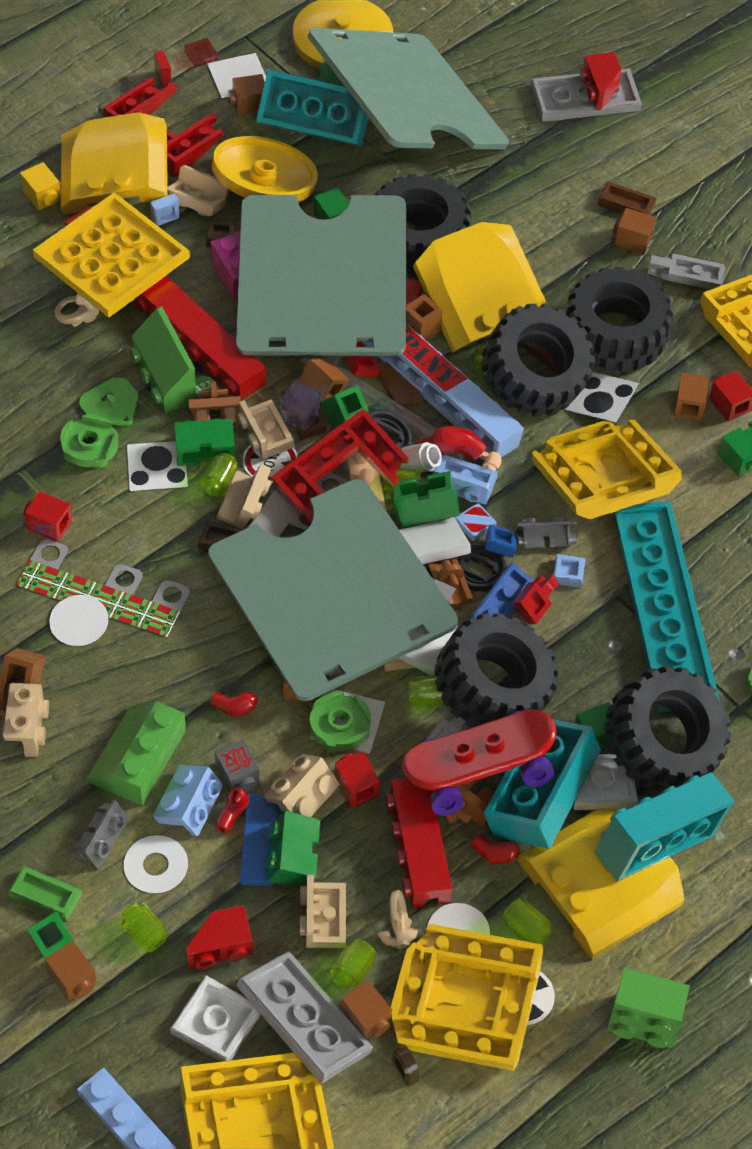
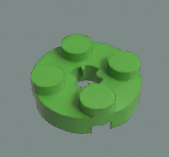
M94 414L83 415L81 420H77L74 423L73 420L69 421L63 427L60 435L64 459L82 467H94L96 469L105 467L108 461L114 457L119 446L118 434L112 427V423L107 418ZM88 437L94 438V443L85 444L83 440L86 439L88 441Z
M331 692L323 695L314 703L309 718V729L313 738L320 745L324 746L326 751L337 753L350 750L362 744L369 737L371 712L361 698L355 695L354 698L344 696V692ZM341 716V720L346 718L348 721L345 722V725L338 726L334 724L335 717Z

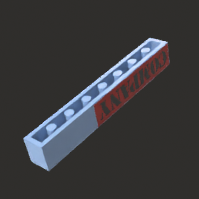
M406 324L405 351L398 356H378L383 362H388L421 392L423 398L455 427L468 429L488 445L485 449L486 452H497L503 457L519 447L524 427L409 325ZM362 341L367 347H373V342Z

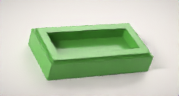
M23 866L9 889L8 895L14 900L47 914L57 910L61 919L67 922L82 896V892L76 887Z

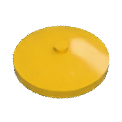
M317 0L306 6L297 15L293 24V45L298 55L305 62L319 69L320 63L324 64L325 60L308 39V33L311 28L393 32V26L386 13L369 1Z
M240 136L225 140L216 147L212 159V170L218 181L227 189L244 198L249 195H297V201L300 202L312 195L318 179L316 166L304 153L286 143L265 137Z

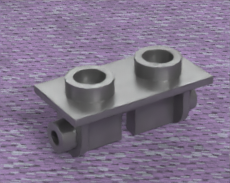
M555 517L551 519V522L540 523L537 518L523 519L522 523H518L515 528V532H521V535H517V547L523 546V549L544 548V537H549V548L570 547L571 544H576V533L570 532V530L575 527L577 521H568V517Z
M113 800L111 804L104 803L103 806L97 808V812L88 825L89 829L94 831V833L84 832L80 841L74 847V858L80 862H85L86 859H89L96 870L100 869L129 819L116 800Z

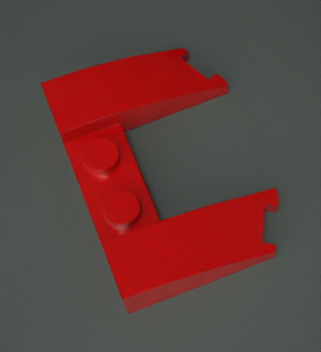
M150 77L104 106L103 118L137 112L151 115L177 91V85L169 82L168 86L163 90L153 87L154 78ZM213 112L177 136L167 129V172L174 177L179 175L180 168L183 165L189 167L193 165L223 136L222 129L214 131L212 124L217 122V117Z
M363 408L274 474L272 480L276 489L311 524L314 518V511L310 504V499L324 493L316 482L357 451L393 487L399 481V476H396V473L401 464H407L409 459Z

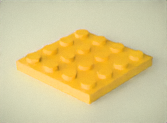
M113 192L34 248L33 257L109 318L190 258V251Z

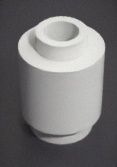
M428 442L403 447L401 450L408 457L409 461L407 464L402 463L400 468L407 475L433 471L441 463V451L437 445Z

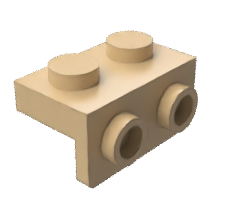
M186 165L180 168L178 181L167 187L168 196L175 193L180 207H189L203 216H213L226 206L229 189L222 185L216 177Z
M272 399L248 408L245 400L239 402L240 413L237 414L238 422L242 430H248V440L252 449H258L263 459L295 447L294 440Z
M260 464L252 477L236 471L219 509L217 518L241 529H244L250 518L255 520L262 507V503L258 502L260 496L265 497L272 482L267 479L271 468Z
M11 683L9 688L3 738L6 741H22L25 757H38L39 745L44 746L46 730L45 727H42V719L48 718L49 700H44L41 684Z
M302 754L292 761L291 767L281 778L273 782L271 789L265 794L264 798L269 803L278 804L283 812L289 811L312 817L340 784L322 757Z
M307 875V886H300V906H307V916H300V936H306V948H346V883H314V875Z

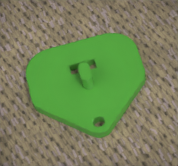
M112 378L84 393L80 398L79 404L80 409L85 415H99L107 418L112 425L130 426L134 419L139 397L138 392L126 379Z

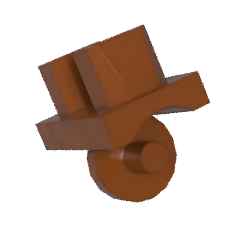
M216 381L210 382V390L199 391L200 399L189 400V416L193 417V421L210 420V414H221V419H232L233 427L237 426V414L240 413V396L228 397V389H217Z
M456 557L427 564L426 567L431 578L456 588L448 601L454 611L462 609L464 604L472 603V594L463 575L462 567L459 565Z
M473 782L454 786L461 792L463 805L457 812L447 815L445 820L452 824L458 818L465 823L472 819L484 828L487 821L483 814L495 792L488 787H483L475 795L469 790L473 786Z

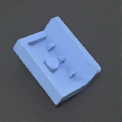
M443 455L440 465L434 468L433 474L451 471L458 496L470 502H479L486 505L497 480L498 472Z
M179 765L153 817L159 824L183 825L191 835L198 836L220 794L223 784L208 766Z

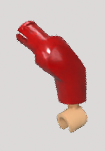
M440 427L435 430L432 436L417 440L415 445L425 442L435 444L442 453L459 452L474 462L480 457L484 460L482 467L494 471L501 464V455L499 453L486 452L485 449L488 445L472 431L464 428Z

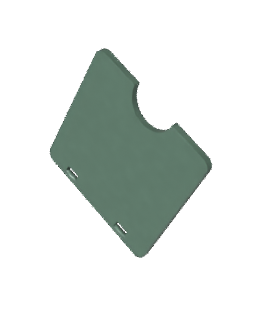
M326 28L310 29L308 39L389 144L398 148H433L435 142L430 133L433 130L449 132L462 139L471 149L503 150L509 144V139L433 44L423 35Z
M249 195L245 197L242 201L236 337L238 351L244 355L398 356L402 354L406 348L405 200L395 195H351L350 204L341 215L332 219L320 220L304 213L298 204L297 195ZM269 341H286V347H269ZM356 341L373 342V347H356Z
M353 479L310 499L314 518L309 528L300 535L289 538L276 537L268 534L258 524H255L214 543L209 548L211 563L294 696L301 701H310L454 631L458 624L457 614L369 485L361 479ZM423 628L426 634L411 641L409 634ZM340 668L343 675L327 681L325 675Z

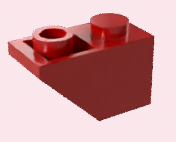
M614 52L585 56L583 67L580 68L581 81L586 84L588 99L593 101L596 111L602 110L619 88L622 69Z
M244 905L211 912L186 948L188 969L194 967L205 969L217 962L226 960L236 962L245 959L248 955H253V940Z

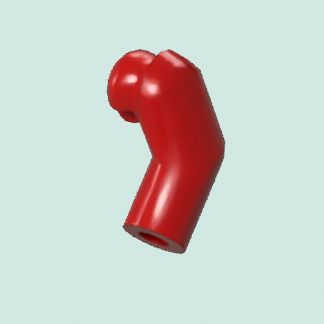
M216 692L211 699L210 705L232 717H239L255 709L258 704V697L253 692H246L233 698H228Z
M237 787L230 791L229 798L226 800L214 826L218 832L228 834L235 819L248 806L249 794L242 788Z
M481 834L471 843V847L493 865L512 862L520 854V848L517 843L510 841L491 844Z

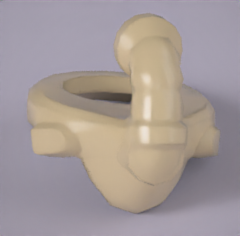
M78 293L76 296H70L59 302L54 313L60 323L72 324L76 327L82 321L90 323L95 320L99 310ZM76 302L77 305H80L78 310L70 315L61 314V309L67 303Z
M396 890L391 893L389 902L391 923L395 937L390 936V931L377 932V936L386 946L401 950L405 949L416 938L418 930L410 928L412 920L408 918L404 896L400 890Z

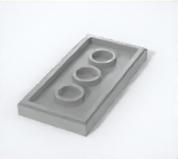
M630 68L621 70L619 88L603 109L596 111L593 101L588 99L587 86L585 83H582L580 74L531 79L530 86L541 122L641 111L642 103Z
M289 951L239 979L237 987L320 1084L371 1053L373 1046Z

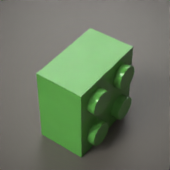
M624 967L607 1030L614 1032L615 1035L624 1039L637 1038L647 1041L649 1045L656 1048H672L682 1022L690 985Z

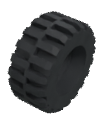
M409 174L406 178L400 176L393 179L392 183L388 181L381 186V190H377L374 194L400 196L406 202V221L420 219L432 222L438 226L424 231L406 228V274L413 273L414 276H417L413 265L434 240L470 227L471 209L466 197L462 192L459 193V189L452 183L450 185L446 184L447 181L440 177L435 179L432 178V175L424 174V176Z
M609 267L599 269L598 273L593 271L585 275V279L582 278L575 284V287L569 294L566 316L569 318L573 316L578 321L577 325L579 328L586 330L588 334L586 339L592 342L594 349L591 353L595 357L594 367H603L608 372L620 370V373L629 372L631 368H634V370L644 368L645 363L647 365L651 364L657 359V356L662 354L668 341L673 307L671 306L669 295L664 292V288L658 282L654 283L653 278L646 273L641 275L639 270L632 268L629 271L624 270V267H615V269L609 270ZM609 312L622 313L635 319L638 324L628 327L614 326L601 320L598 315Z
M535 303L526 304L524 308L518 306L512 309L509 314H505L486 340L487 343L482 351L483 360L481 361L483 372H487L484 379L488 386H493L492 393L495 397H501L505 401L503 404L508 408L512 406L518 408V413L526 415L527 412H532V416L542 417L545 412L546 415L550 416L556 414L559 410L567 408L586 387L593 374L592 368L595 366V357L591 355L594 349L592 342L586 339L588 337L586 330L579 328L577 325L578 321L573 316L571 318L566 316V311L560 308L553 310L551 309L552 306L542 304L540 307H537ZM532 343L546 349L556 361L558 376L542 377L528 370L519 358L517 345Z
M489 613L479 614L476 618L470 617L456 628L437 657L434 674L435 677H438L435 680L437 690L443 693L441 696L445 706L449 705L451 707V713L457 719L459 717L466 721L465 725L472 728L506 717L516 711L533 709L543 711L553 698V693L557 690L558 679L556 677L558 676V667L556 663H553L555 657L552 650L546 648L547 642L542 636L538 637L533 632L534 628L528 624L524 626L515 617L508 619L505 618V614L494 613L492 617H490ZM477 660L491 661L502 667L512 678L516 689L505 688L492 682L481 671Z
M662 666L659 669L653 668L625 685L622 690L616 693L612 699L613 704L608 707L606 717L610 721L605 723V734L610 735L611 739L607 741L609 751L614 750L617 756L614 761L618 767L624 766L627 770L625 775L631 780L638 778L640 780L639 784L649 789L654 786L656 791L663 792L671 786L677 788L684 785L693 776L701 777L714 772L728 752V748L725 745L730 743L731 732L727 731V727L731 724L729 715H725L723 708L726 706L723 700H718L714 694L716 689L711 684H704V678L697 673L689 675V670L678 667L675 670L672 666ZM652 704L670 709L682 722L686 733V747L683 754L667 750L654 737L649 723V713Z

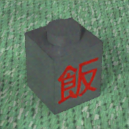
M244 740L215 751V767L229 793L237 787L242 788L248 793L260 784L259 768Z

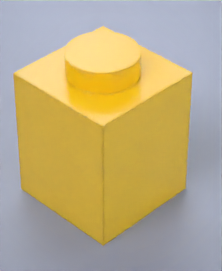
M44 162L20 172L22 191L38 211L61 201L60 182Z

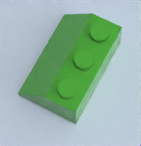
M162 307L157 308L132 335L133 347L129 348L134 364L139 363L141 367L140 374L145 384L149 383L151 386L150 391L156 405L160 404L166 414L189 406V400L196 399L195 368Z
M157 701L130 705L86 778V781L143 806L186 732L185 713Z

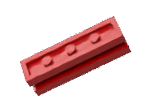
M407 778L391 780V790L389 793H386L388 812L393 811L395 818L394 821H391L392 836L394 840L399 839L401 848L396 851L399 868L405 869L406 878H402L404 896L410 897L412 908L425 907L426 899L433 898L437 899L438 905L450 903L452 885L438 817L433 812L430 804L432 794L429 790L417 787Z

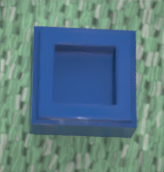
M489 525L486 531L485 550L513 558L516 552L517 533Z

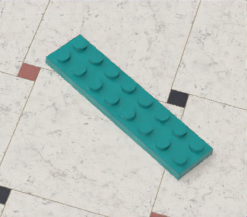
M671 501L636 504L617 510L613 513V518L648 670L653 668L659 669L662 666H672L674 670L678 667L688 669L689 675L697 673L704 678V684H711L716 689L714 694L720 700ZM656 704L658 712L671 711L664 706Z

